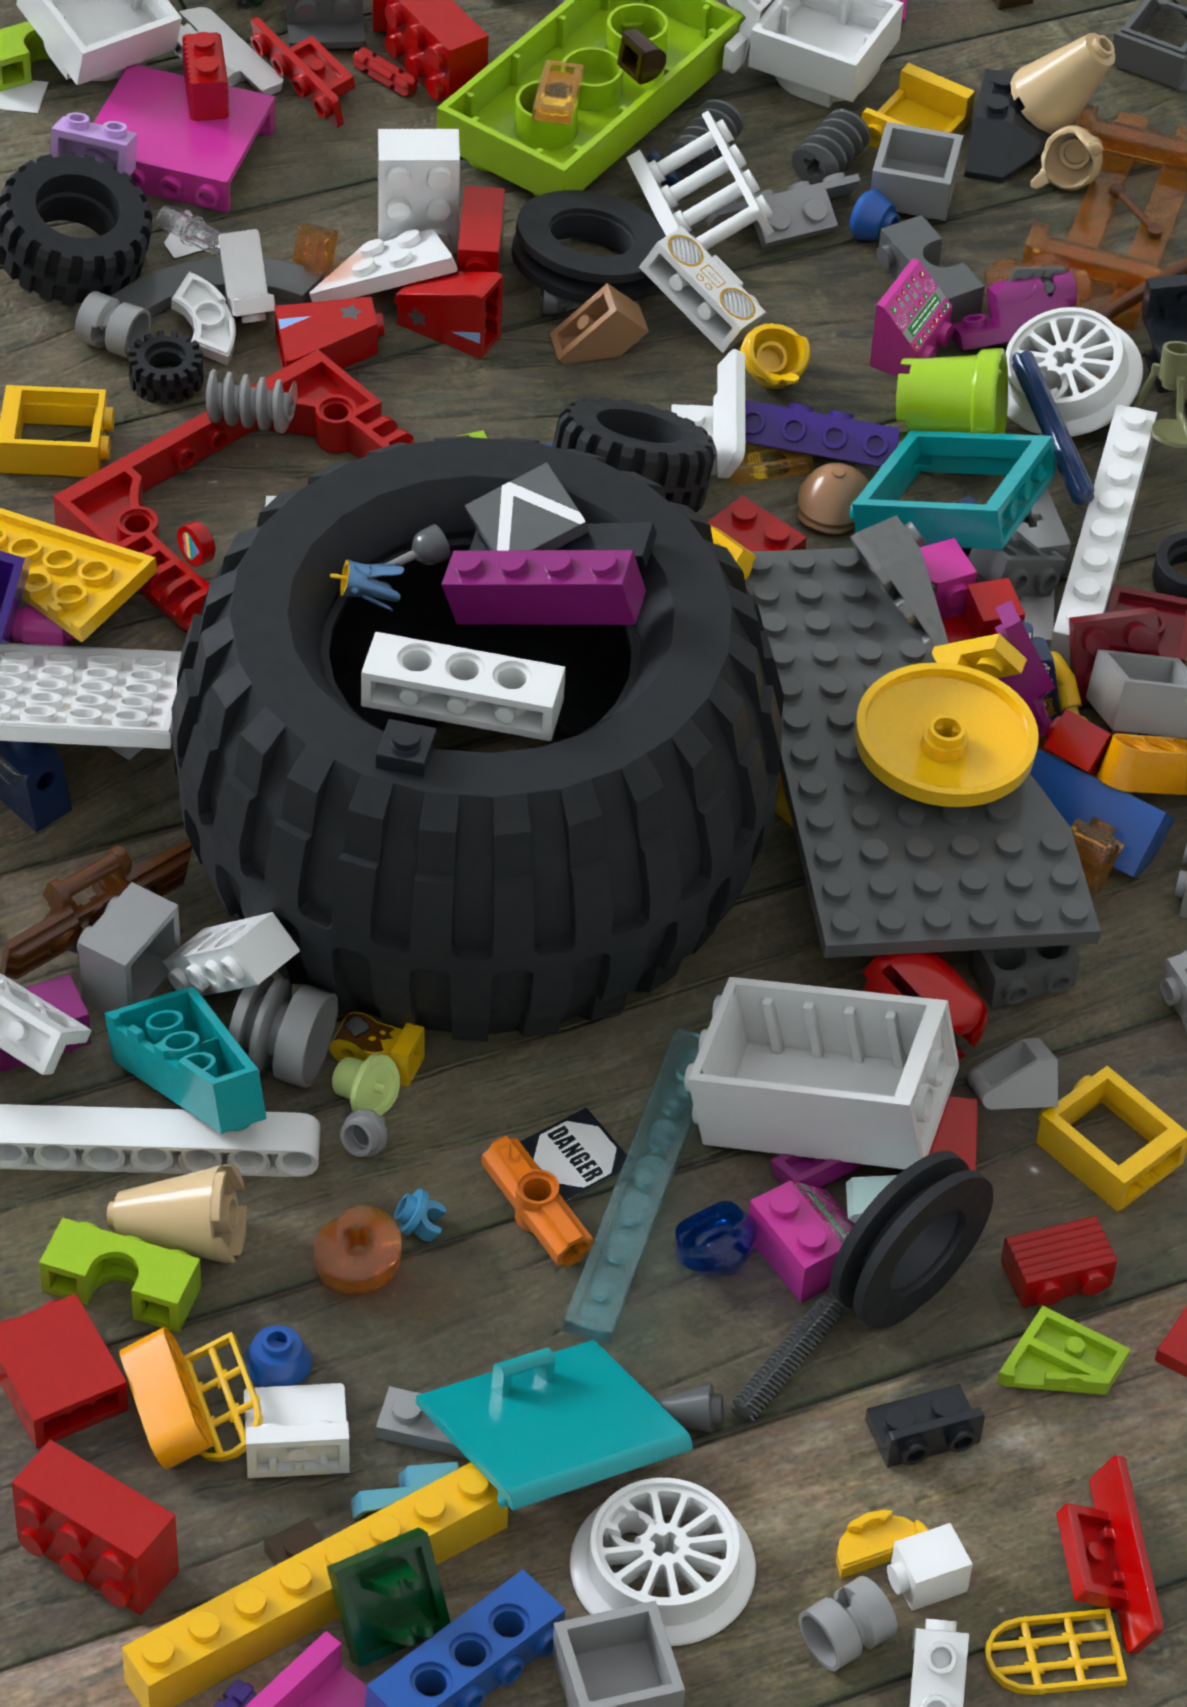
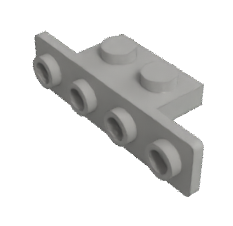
M839 172L827 176L821 183L810 185L809 181H801L789 186L787 191L774 194L773 190H764L756 193V197L761 194L764 196L774 214L768 218L774 230L768 236L758 221L753 222L761 247L766 248L834 231L838 227V223L830 199L851 194L861 182L859 174L845 176L844 172ZM736 199L712 213L706 220L708 228L719 225L749 207L747 201L738 202Z

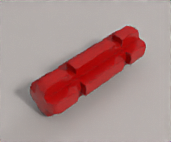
M362 47L358 52L354 53L353 66L356 69L367 73L368 76L386 87L394 89L396 93L403 97H410L412 93L417 91L418 80L415 76L366 47Z

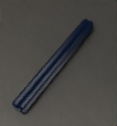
M1031 351L1016 352L1012 356V368L1042 434L1053 436L1056 466L1069 495L1076 505H1082L1085 502L1090 503L1095 497L1093 494V484L1038 363Z

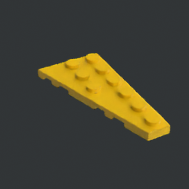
M0 508V550L32 559L22 599L80 642L88 638L158 572L155 557Z

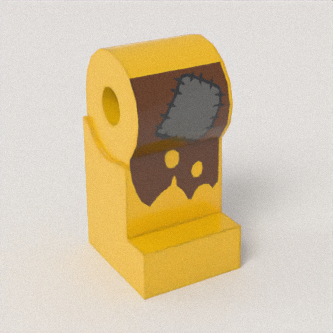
M352 1012L343 1019L330 1042L329 1050L332 1056L339 1062L346 1057L365 1061L375 1053L387 1055L396 1063L400 1075V1085L409 1087L425 1058L424 1027L406 1022L404 1028L401 1029L377 1022L371 1016L364 1013Z

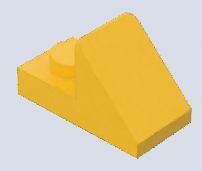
M1000 633L934 646L932 655L937 663L967 666L987 673L997 679L1022 674L1027 661Z

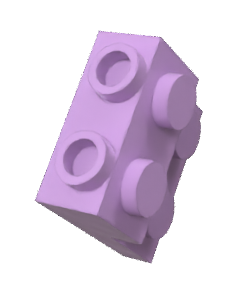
M74 112L67 114L66 117L63 116L51 128L50 154L53 157H59V154L62 152L73 153L75 157H83L84 154L95 156V161L103 164L105 161L116 165V171L121 174L126 172L129 176L136 169L138 133L127 131L126 124L122 122L108 121L103 125L89 122L90 118L88 115Z

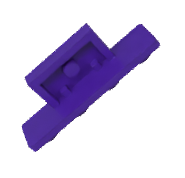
M745 400V443L878 468H881L882 464L886 462L898 446L900 436L898 428L854 420V415L850 413L830 411L829 415L814 413L813 407L803 404L790 403L789 408Z

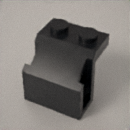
M1187 274L1147 278L1141 310L1142 320L1152 342V349L1144 350L1145 362L1150 373L1152 363L1160 364L1164 343L1169 341L1187 343ZM1158 377L1156 378L1154 384L1158 393L1175 392L1163 388L1161 385L1162 381Z

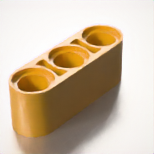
M1114 734L1096 776L1102 783L1125 792L1187 795V740L1176 737Z
M163 1327L119 1350L121 1362L148 1442L161 1466L165 1470H169L213 1447L212 1437L184 1356L169 1329Z

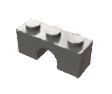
M922 215L881 229L879 247L876 251L877 259L880 266L887 270L895 280L914 258L923 264L952 304L950 323L962 322L963 318L968 315L981 314L985 286L964 262L950 267H939L942 237Z

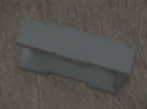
M1143 0L1123 27L1114 33L1115 62L1113 65L1171 86L1176 92L1185 93L1187 92V41L1182 47H1178L1145 35L1144 32L1162 7H1168L1187 14V7L1168 0Z

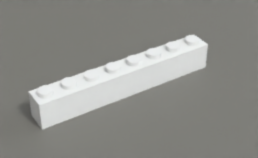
M1116 404L1093 486L1095 497L1088 504L1052 635L1050 651L1060 653L1069 668V618L1107 613L1112 587L1116 580L1153 439L1151 431L1152 425L1156 422L1157 412Z

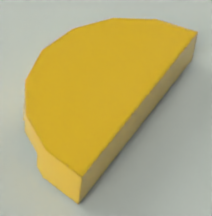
M891 1510L867 1512L848 1524L846 1532L839 1540L836 1565L840 1579L891 1562L895 1541L928 1531L927 1527L919 1520H915L914 1523L905 1517L892 1515L893 1511Z

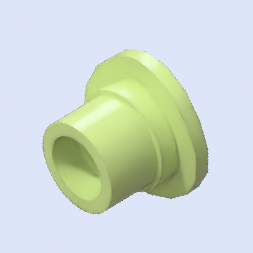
M375 1053L365 1061L346 1057L338 1063L334 1070L332 1087L337 1095L350 1100L351 1108L354 1112L362 1109L374 1110L378 1115L382 1116L390 1110L398 1097L400 1075L396 1063L387 1055Z

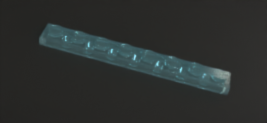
M675 1028L565 1315L564 1332L611 1344L693 1124V1101L691 1093L685 1090L684 1079L687 1066L695 1062L699 1052V1033Z

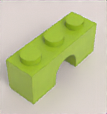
M29 21L0 29V92L32 83L31 63L41 59H51L45 50L42 38Z
M63 1217L39 1261L42 1292L62 1298L76 1294L82 1304L88 1305L93 1293L101 1285L111 1281L127 1282L133 1285L131 1290L133 1319L161 1328L166 1327L170 1331L180 1333L201 1290L200 1258L193 1257L183 1250H170L147 1243L136 1236H123L100 1229L89 1222H76Z

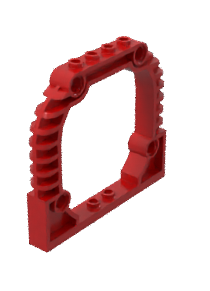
M318 349L266 378L267 390H272L277 379L282 380L284 392L287 393L293 381L297 383V402L294 416L284 433L316 437L317 445L326 452L343 453L349 451L360 459L367 457L370 451L399 442L407 444L416 443L410 433L405 429H399L397 423L389 416L382 415V402ZM207 411L55 494L53 496L55 526L155 557L158 572L139 590L144 593L145 598L150 603L157 605L167 618L173 619L177 627L188 633L193 615H200L210 584L159 540L158 516L150 508L144 507L143 492L178 472L188 469L196 462L216 451L222 450L230 443L259 428L257 420L251 428L243 427L241 418L235 426L227 425L224 415L219 423H212L208 418ZM272 423L270 429L273 432L278 433L274 428V423Z

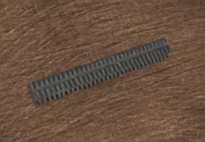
M830 1286L819 1297V1300L815 1302L816 1304L808 1310L809 1312L802 1317V1320L798 1322L795 1328L791 1330V1333L781 1342V1345L774 1350V1353L770 1355L771 1357L763 1363L764 1365L753 1375V1378L742 1388L743 1390L732 1400L735 1407L731 1408L736 1417L742 1416L753 1422L755 1420L754 1417H758L757 1413H761V1409L765 1408L764 1405H768V1401H771L772 1397L776 1395L775 1392H779L778 1388H782V1384L786 1383L785 1380H789V1376L793 1375L792 1372H795L796 1368L800 1367L799 1363L802 1364L803 1360L807 1358L806 1355H810L809 1351H813V1347H817L816 1343H820V1339L824 1338L823 1335H827L826 1331H830V1327L834 1326L833 1323H837V1319L841 1318L840 1315L844 1314L843 1311L848 1310L847 1307L833 1296Z

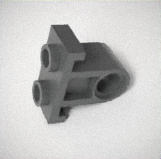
M1015 531L1002 550L972 548L968 555V559L977 573L985 578L984 582L1009 578L1017 597L1051 596L1067 561L1057 551H1050L1049 555H1046L1018 531Z

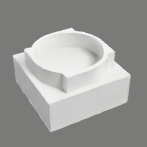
M17 0L16 3L17 7L42 38L45 50L66 80L72 78L77 86L91 80L108 81L120 78L127 67L132 65L146 67L147 60L176 50L182 17L168 0Z
M774 0L751 29L748 67L774 75L778 83L786 91L816 104L830 108L833 102L843 100L853 102L858 94L869 85L880 70L882 62L900 40L904 3L897 0Z

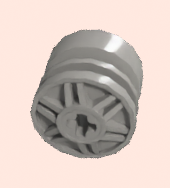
M270 975L259 985L243 988L232 1015L229 1032L258 1068L259 1074L264 1073L272 1063L273 1075L276 1080L306 1089L314 1083L327 1058L329 1045L336 1028L338 998L333 992L306 984L300 986L292 997V984L289 979L280 977L274 981V978Z

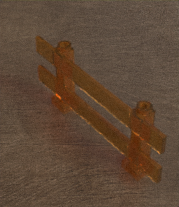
M1086 104L1079 114L1075 125L1084 128L1101 140L1103 146L1102 168L1088 187L1067 241L1048 236L1050 225L1035 221L1024 245L1021 267L1063 266L1067 268L1068 272H1072L1075 279L1077 301L1085 281L1115 287L1110 300L1112 301L1146 281L1147 278H1151L1161 272L1162 269H1159L1158 266L1187 194V127L1179 125L1175 136L1148 130L1149 118L1119 111L1116 121L1098 118L1099 106ZM1135 160L1162 167L1144 214L1152 223L1160 224L1163 227V233L1160 239H1150L1147 236V228L1140 223L1127 256L1099 249V246L1118 201V198L1110 195L1109 188L1114 183H1120L1124 186ZM1143 301L1110 321L1119 328L1134 331L1142 311Z

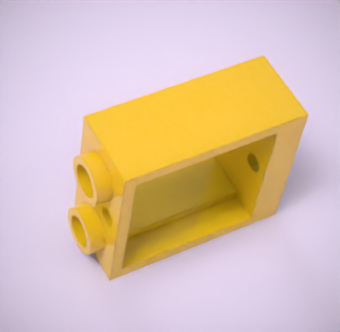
M6 385L0 418V473L88 477L101 470L102 461H109L111 440L110 436H106V432H113L115 423L114 407H107L106 390ZM24 423L92 427L90 442L22 439Z
M1109 1066L1104 1067L1092 1077L1090 1075L1084 1076L1069 1094L1058 1100V1107H1044L1038 1117L1040 1123L1036 1143L1117 1212H1120L1184 1163L1187 1151V1131ZM1101 1102L1150 1142L1119 1166L1071 1126Z

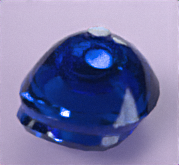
M726 1200L709 1206L684 1219L677 1225L675 1230L677 1259L683 1266L708 1277L733 1275L751 1256L757 1236L756 1221L733 1201Z

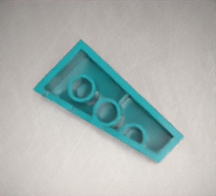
M193 985L104 1013L113 1062L221 1134L228 1131L244 1130L253 1123L267 1119L258 1068Z

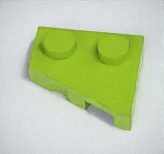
M1042 1306L999 1371L997 1383L1004 1387L1107 1395L1128 1362L1131 1349Z

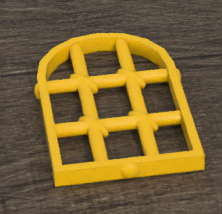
M231 1331L184 1356L215 1453L203 1451L198 1455L207 1461L225 1462L239 1457L246 1451V1432L240 1414L253 1408L254 1421L252 1427L261 1426L263 1423L260 1398L256 1394L236 1336ZM231 1343L239 1366L227 1372V1369L223 1370L216 1350ZM209 1354L217 1378L203 1384L202 1381H198L192 1363ZM242 1374L251 1400L239 1406V1403L235 1404L228 1380ZM216 1386L218 1389L222 1388L229 1408L227 1413L217 1418L214 1415H210L203 1393ZM230 1420V1423L234 1422L241 1443L233 1449L223 1452L215 1427Z
M1110 1608L1014 1618L1004 1621L992 1630L986 1642L985 1664L991 1677L1003 1688L1017 1694L1044 1695L1048 1693L1126 1686L1127 1676L1120 1652L1121 1646L1117 1640ZM1105 1619L1107 1631L1075 1634L1072 1622ZM1064 1623L1066 1632L1061 1633L1062 1636L1031 1637L1029 1626ZM1021 1627L1023 1637L1020 1636L1019 1640L994 1642L1005 1631ZM1110 1639L1114 1656L1080 1658L1078 1645H1081L1082 1642ZM1069 1643L1072 1657H1068L1065 1661L1037 1663L1034 1649H1039L1038 1646ZM1026 1648L1028 1661L1024 1662L1025 1665L996 1667L991 1658V1651ZM1116 1664L1118 1677L1085 1679L1084 1670H1087L1090 1666ZM1075 1668L1077 1681L1042 1684L1040 1674H1044V1671ZM1031 1672L1034 1685L1019 1684L1007 1679L1004 1675Z

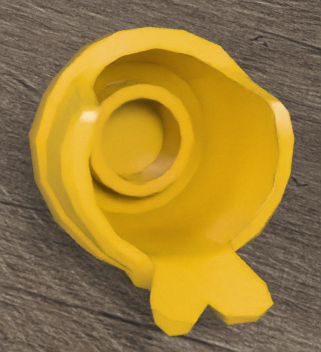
M771 323L757 326L751 330L744 338L740 351L745 354V369L751 374L752 378L764 388L775 390L783 389L789 384H795L799 381V377L805 372L809 363L811 347L808 339L797 334L792 328Z

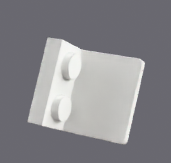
M342 1383L255 1387L256 1394L260 1398L263 1423L261 1426L252 1427L254 1409L252 1408L245 1412L248 1478L350 1473L349 1426L346 1420L345 1388ZM247 1388L244 1390V1403L251 1400Z

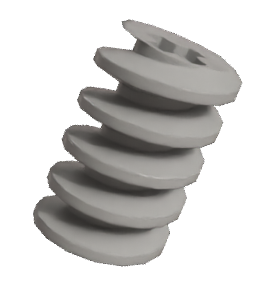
M211 370L206 388V409L210 422L219 423L224 415L227 425L235 426L241 418V423L245 428H251L257 420L260 430L267 431L272 423H274V428L278 433H284L293 419L297 402L296 382L293 381L287 393L284 392L281 379L276 380L272 390H267L265 377L260 376L254 388L251 387L248 374L243 375L239 385H234L233 372H227L221 383L218 382L216 370Z

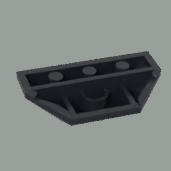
M986 69L973 121L964 177L1003 183L1011 178L1012 173L1028 167L1041 158L1045 143L1052 134L1038 129L1022 114L1021 111L1025 108L1020 97L1014 101L1011 94L1010 82L1014 73L1006 70Z

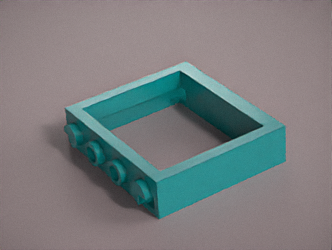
M910 430L886 462L882 464L871 481L867 483L856 500L852 502L849 517L854 519L856 533L897 515L903 525L910 521L925 542L921 546L955 538L961 548L1002 550L1057 474L1053 436ZM920 472L1007 475L986 504L899 501L900 497Z

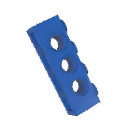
M522 1569L433 1637L429 1638L367 1684L365 1707H480L486 1696L500 1685L506 1687L516 1681L522 1674L525 1666L538 1656L544 1658L552 1653L554 1623L564 1621L566 1609ZM508 1634L514 1637L508 1638L501 1635ZM464 1663H470V1664H474V1665H476V1666H474V1667H467V1666H464V1665H462V1664H464ZM423 1693H434L437 1696H426Z

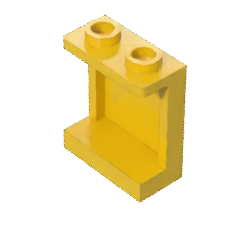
M908 63L901 70L899 89L878 111L866 108L862 112L861 119L865 121L871 135L868 145L879 150L886 122L960 134L971 122L975 91Z

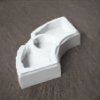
M189 271L172 298L171 308L182 314L190 323L193 329L191 342L196 340L199 343V349H202L203 356L228 366L235 347V319L232 317L225 303L226 299L221 292L207 280Z

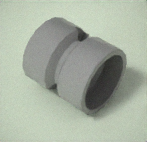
M93 291L84 299L78 311L75 322V336L78 341L97 348L106 346L108 352L128 359L130 347L134 348V342L137 339L144 342V335L150 332L151 314L145 308L128 302L120 304L119 300L115 297Z
M860 1576L834 1592L833 1599L825 1597L802 1611L798 1619L801 1634L811 1653L820 1664L834 1672L862 1655L863 1646L869 1650L896 1634L898 1628L896 1615L887 1597L875 1582L865 1576Z

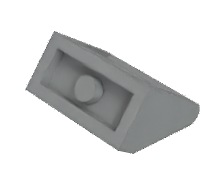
M1040 1038L1020 1039L977 1065L966 1074V1082L987 1109L1058 1107V1059Z

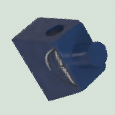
M0 741V800L35 832L72 811L62 758L48 743Z

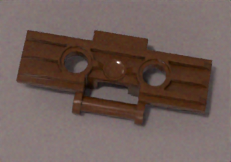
M186 840L147 862L132 865L125 849L117 844L108 849L105 857L62 881L54 879L47 883L43 897L51 908L50 912L42 921L4 943L0 973L8 978L19 979L77 946L78 939L84 929L88 926H93L104 914L110 900L115 896H120L131 882L161 897L184 885L192 851L191 842ZM92 885V890L96 895L89 899L90 902L85 905H77L72 896Z

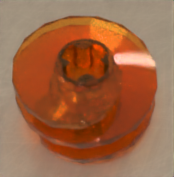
M368 1205L350 1206L339 1218L331 1220L321 1228L314 1241L313 1250L316 1274L324 1284L338 1292L357 1295L373 1292L389 1283L397 1273L402 1257L401 1232L394 1219L380 1208Z

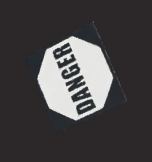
M587 1107L520 1141L539 1168L550 1172L557 1178L559 1194L564 1201L635 1165Z

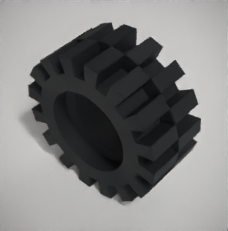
M164 330L157 331V337L154 338L151 333L144 335V342L137 339L134 342V348L130 347L128 357L130 384L132 390H136L137 396L141 399L147 395V402L154 403L159 398L161 399V405H168V399H174L175 404L182 403L183 395L189 400L194 397V391L199 392L202 388L201 383L204 381L202 349H199V343L196 340L191 342V336L184 334L179 338L178 331L172 330L170 336H164ZM160 366H174L175 368H171V369H159V368H157V367H160Z

